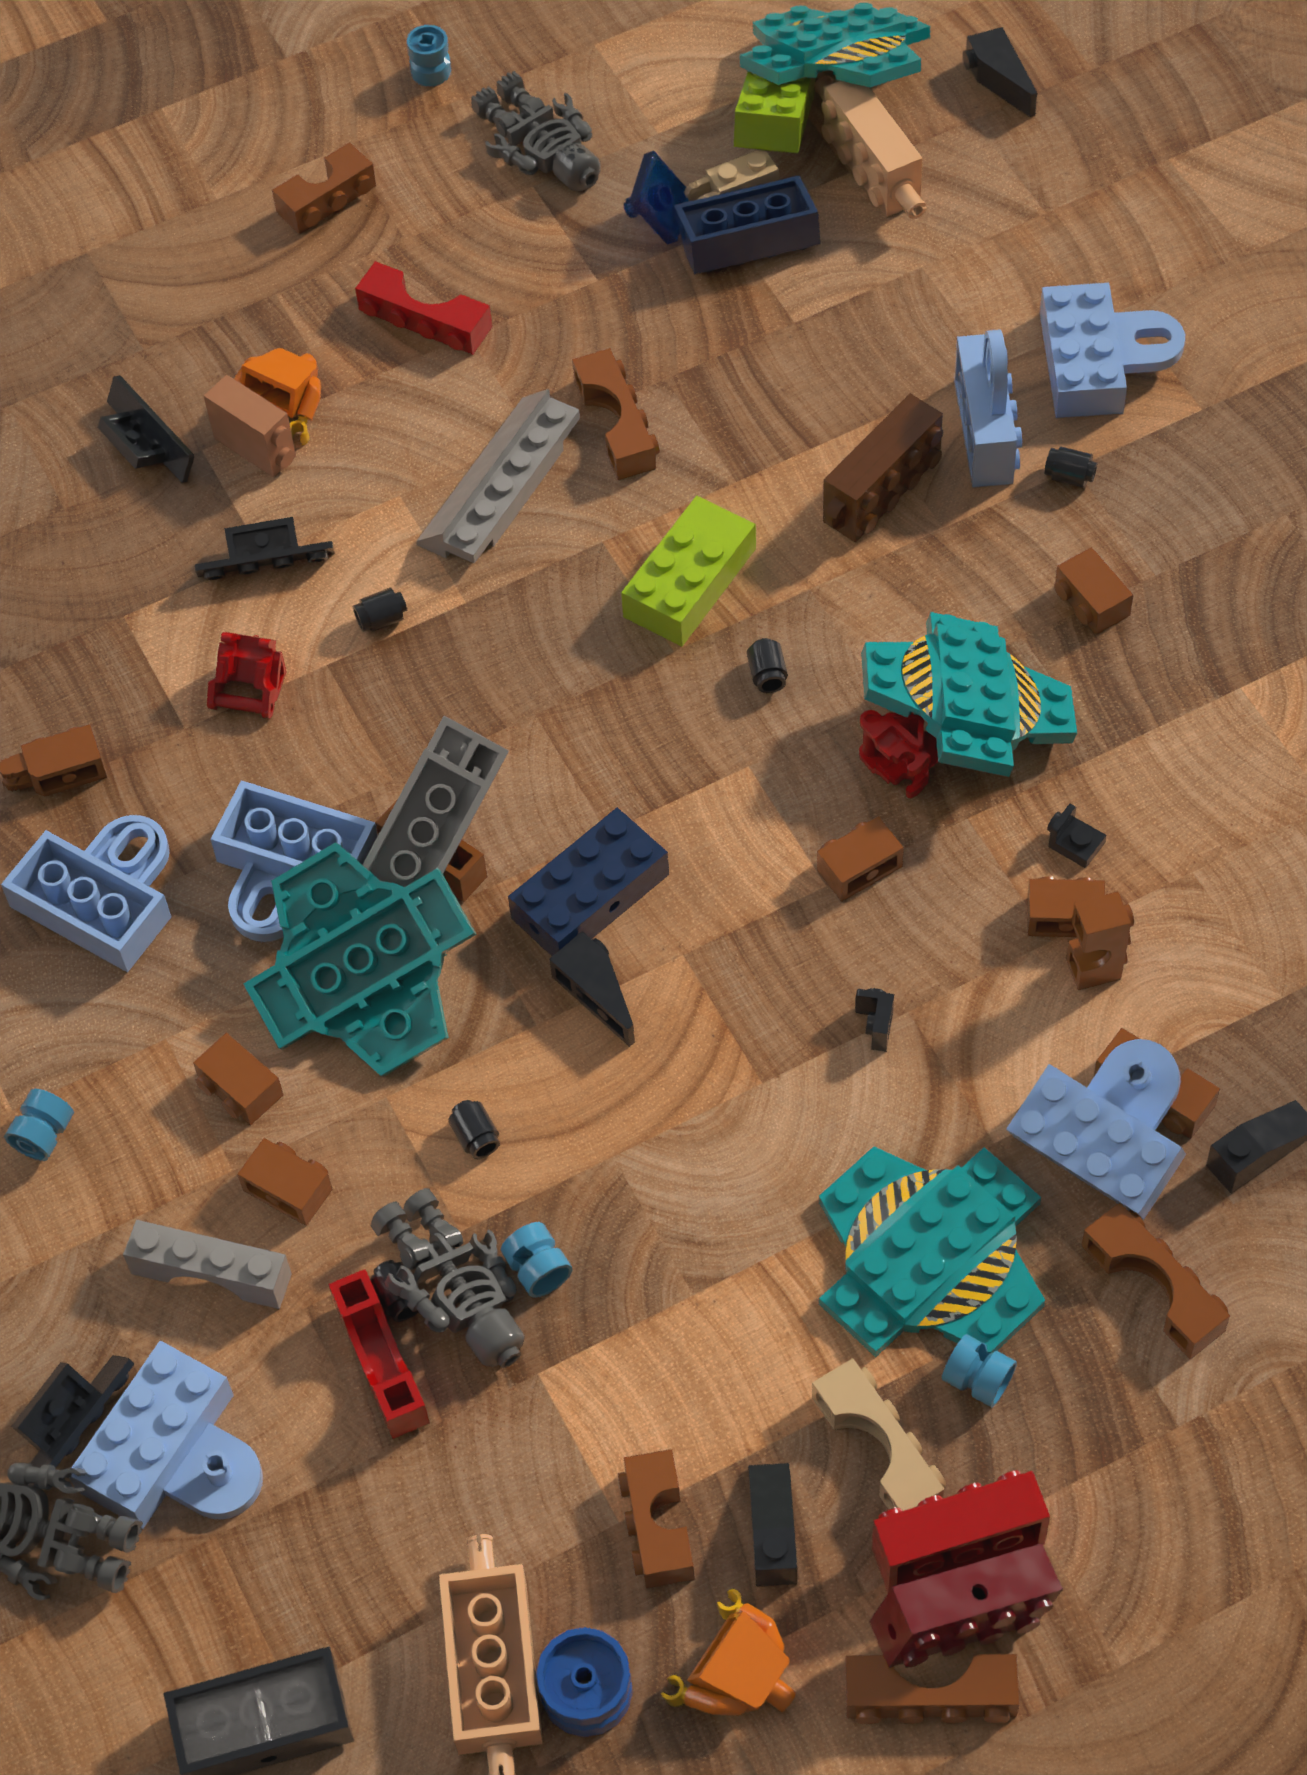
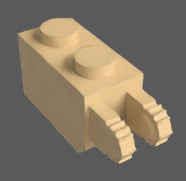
M757 150L706 170V177L686 186L684 193L689 200L693 201L778 181L779 169L766 150Z

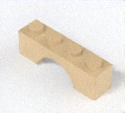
M852 1358L812 1382V1399L834 1430L843 1428L860 1429L876 1437L885 1447L890 1459V1465L880 1480L879 1496L888 1509L902 1508V1511L917 1507L920 1501L931 1496L940 1495L942 1499L944 1498L946 1483L942 1474L935 1465H927L920 1455L923 1453L919 1441L912 1432L907 1434L898 1423L900 1417L896 1408L888 1399L885 1401L881 1399L875 1390L877 1383L866 1367L860 1369Z

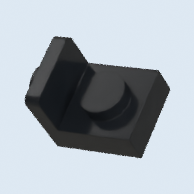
M1070 803L1063 813L1056 812L1047 827V831L1050 832L1048 847L1086 869L1105 844L1107 835L1076 818L1077 807Z
M877 988L857 989L855 1012L868 1015L865 1034L872 1035L871 1050L887 1052L894 1012V994L886 993Z

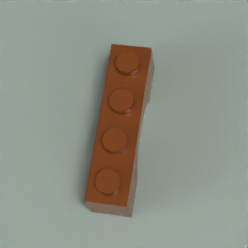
M611 348L572 359L574 382L584 405L606 408L619 418L617 424L605 434L606 454L617 480L656 469V454L660 453L659 444L655 434L649 435L647 431L649 428L648 420L644 410H638L636 406L637 396L633 385H627L624 380L626 379V372L621 359H615Z
M1119 1202L1084 1229L1081 1246L1108 1274L1125 1270L1137 1271L1148 1275L1163 1288L1169 1301V1312L1166 1316L1163 1332L1190 1360L1226 1332L1230 1315L1224 1302L1218 1296L1210 1295L1200 1285V1280L1196 1273L1187 1266L1183 1267L1173 1257V1253L1165 1241L1160 1238L1155 1239L1147 1231L1144 1221L1137 1213L1132 1210L1128 1211Z
M974 1654L963 1676L954 1683L941 1688H923L908 1682L894 1667H888L884 1655H846V1718H855L857 1723L876 1724L881 1722V1718H898V1721L904 1724H917L923 1722L924 1718H941V1721L944 1723L957 1724L967 1721V1718L984 1717V1721L988 1723L1008 1722L1010 1717H1017L1019 1709L1017 1654Z

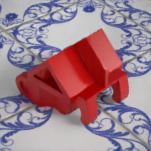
M223 632L218 648L216 675L214 679L208 681L207 708L216 710L218 707L259 713L262 714V718L271 719L274 713L275 701L278 699L287 673L283 653L275 651L276 640L260 638L259 635L248 636ZM239 681L254 684V688L263 691V697L261 700L221 692H223L226 683Z
M875 710L864 711L860 716V727L863 729V744L859 748L860 760L873 774H878L888 784L898 785L903 779L911 780L913 783L906 787V797L913 798L917 796L929 782V769L938 763L936 737L924 731V719L919 715H914V713H911L909 717H904L894 712H888L882 716Z

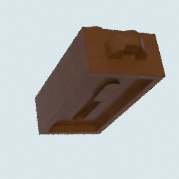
M910 393L823 479V522L855 543L865 533L869 534L877 525L878 519L886 511L891 512L898 504L900 497L907 490L914 489L921 476L929 468L933 469L939 463L942 457L941 438L944 433L942 429L943 413Z

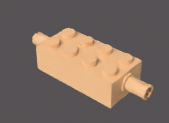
M828 75L819 78L814 84V90L824 101L822 102L824 113L822 134L826 142L832 143L837 150L840 161L844 165L847 164L857 184L859 186L863 185L869 194L873 206L879 207L886 217L903 210L906 211L910 219L920 217L926 211L925 206H927L921 199L922 156L870 87L844 81L834 83L832 77Z
M480 1534L482 1551L479 1552L477 1536L473 1535L466 1539L470 1571L439 1575L453 1738L458 1755L487 1752L489 1775H501V1772L504 1775H515L513 1749L543 1744L526 1577L523 1564L495 1567L492 1545L493 1537L487 1534Z

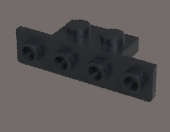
M121 375L114 376L107 403L117 414L100 417L98 429L135 469L164 463L181 483L188 482L194 454Z
M293 517L224 528L229 558L195 564L194 567L198 577L204 576L205 580L210 581L222 579L225 577L226 572L239 570L240 575L256 573L260 571L259 567L273 564L274 569L293 566L295 560L307 559L308 563L322 562L328 560V555L335 554L332 541L298 546Z
M112 1355L91 1384L68 1363H59L11 1426L39 1451L30 1462L33 1467L41 1468L42 1465L48 1464L56 1468L64 1456H68L77 1448L80 1442V1435L86 1427L102 1415L105 1409V1402L113 1392L118 1391L129 1378L128 1372L134 1366V1362L127 1357Z

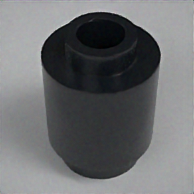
M1060 446L1059 449H1050L1044 474L1052 476L1054 481L1084 488L1087 482L1093 483L1098 463L1093 462V454Z
M391 587L361 598L358 604L352 606L355 618L362 632L369 629L374 632L404 620L403 612L407 611V606L401 592L395 593Z
M768 638L755 641L746 652L753 683L762 693L778 692L785 687L788 677L781 645L779 642Z
M465 1100L453 1107L448 1123L464 1151L471 1154L474 1159H482L495 1152L500 1146V1141L498 1140L499 1132L483 1104L479 1101Z
M388 1260L374 1269V1274L370 1280L385 1313L388 1316H392L394 1321L401 1322L412 1318L419 1312H413L407 1306L409 1302L407 1299L394 1295L385 1286V1280L389 1273L393 1274L397 1281L403 1282L402 1279L397 1277L400 1266H404L403 1263Z

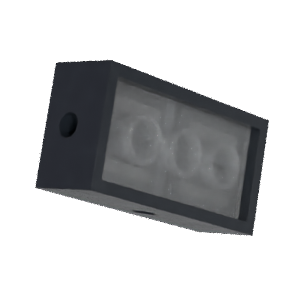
M330 1646L163 1693L180 1775H239L354 1742L337 1664Z

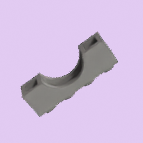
M140 1220L135 1221L123 1253L131 1274L167 1283L175 1277L199 1278L230 1290L243 1301L277 1309L281 1307L292 1275L286 1254Z

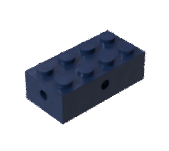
M617 807L508 896L511 919L551 956L556 954L581 931L593 939L669 875L668 852Z

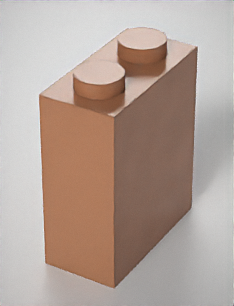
M227 374L204 395L215 440L273 478L292 463L296 453L286 412Z

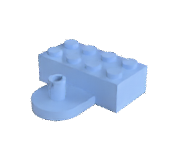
M1145 1039L1130 1040L1113 1049L1088 1087L1048 1064L1006 1130L1022 1143L1116 1203L1120 1202L1127 1210H1132L1144 1220L1186 1156L1181 1146L1155 1131L1179 1093L1181 1083L1179 1067L1165 1047Z
M160 1340L72 1466V1468L84 1469L87 1473L83 1476L73 1474L70 1480L74 1488L83 1487L85 1491L81 1492L82 1495L115 1514L143 1521L140 1528L144 1529L165 1496L207 1518L228 1519L246 1511L257 1499L262 1487L263 1473L257 1455L248 1444L214 1425L234 1396L227 1377Z

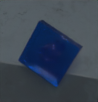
M655 151L643 155L631 197L626 198V202L623 205L628 217L636 218L641 215L668 245L677 242L680 234L674 205L689 202V199L684 193L686 186Z

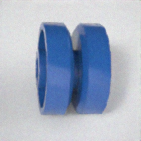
M587 1627L567 1630L550 1641L540 1655L536 1674L542 1706L551 1722L568 1734L582 1737L603 1734L618 1725L629 1710L633 1693L628 1657L619 1642L604 1631ZM589 1680L587 1684H580L579 1682Z

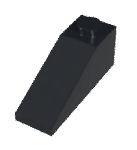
M1003 27L967 36L966 51H963L962 57L965 68L967 70L971 69L976 81L1027 116H1036L1038 92Z
M581 931L549 959L552 978L630 1047L635 1043L634 1026L610 961L609 951L597 938L592 940Z
M1294 1100L1240 1124L1211 1145L1206 1163L1207 1168L1231 1194L1307 1141V1111Z
M789 1463L748 1465L756 1587L797 1584V1555Z

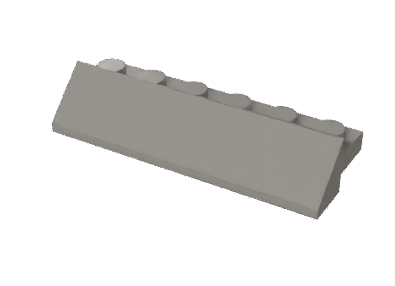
M549 389L523 397L416 541L417 546L444 558H447L452 553L475 564L488 545L492 547L496 545L564 451L563 441L580 419L579 409L551 398Z
M443 716L368 853L363 866L380 881L395 883L403 887L408 886L436 868L440 869L443 874L509 750L456 721Z

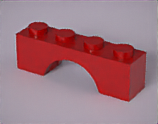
M374 261L355 287L358 309L366 315L378 317L392 323L396 327L406 328L419 333L424 338L434 339L447 344L455 350H462L473 355L492 329L490 305L462 294L450 301L439 304L419 302L406 292L404 272Z
M366 1269L328 1284L334 1305L392 1439L429 1424L424 1401L411 1372L408 1370L400 1354Z

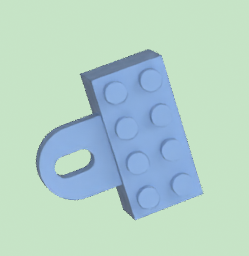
M1109 282L1042 287L1040 319L1056 418L1124 413L1127 391L1125 374L1165 370L1177 363L1183 354L1185 332L1175 318L1154 310L1114 313ZM1147 337H1164L1169 342L1142 345L1136 342V340Z
M1001 329L987 330L985 334L957 337L954 382L972 487L1013 484L1014 471L1020 469V454L1017 448H1022L1021 427H1015L1014 421H1017L1016 400H1010L1009 394H1012L1013 391L1011 373H1008L1007 349Z
M241 780L210 839L217 862L242 870L228 901L231 920L237 931L251 940L261 942L283 938V929L279 924L276 905L267 919L257 921L252 918L261 898L267 894H274L271 880L335 842L340 844L363 865L378 837L375 822Z
M129 815L113 820L99 832L85 851L45 830L2 882L1 887L11 908L128 973L171 918L164 894L149 887L168 861L169 844L162 827L154 820L140 815ZM136 837L148 839L133 859L129 861L118 859L132 839Z

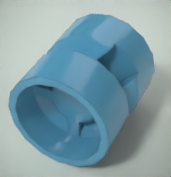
M422 25L413 29L407 36L409 64L413 80L423 86L442 84L451 75L448 38L445 31L435 25Z
M35 1088L30 1090L20 1108L23 1116H15L4 1138L11 1147L25 1156L35 1160L47 1161L58 1143L56 1141V1134L64 1132L74 1111L60 1097L48 1091Z
M533 1222L516 1230L504 1241L500 1249L511 1269L516 1272L519 1271L517 1275L519 1281L528 1295L533 1298L544 1296L556 1290L565 1283L573 1271L571 1264L561 1249L554 1248L555 1240L541 1222Z
M965 1334L953 1350L944 1368L942 1380L961 1391L970 1388L972 1397L993 1408L1006 1390L1016 1369L1017 1361L998 1351H994L991 1354L988 1353L986 1344Z

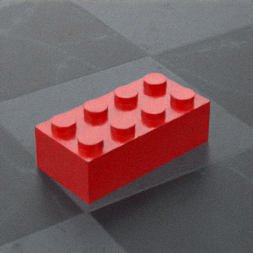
M1033 1470L1022 1474L1020 1471H1011L1001 1475L997 1482L984 1486H981L980 1483L969 1484L959 1489L958 1494L943 1499L940 1495H935L923 1499L918 1503L917 1507L902 1511V1508H892L881 1513L878 1516L879 1519L873 1520L872 1550L887 1592L892 1587L1038 1544L1045 1545L1050 1514Z

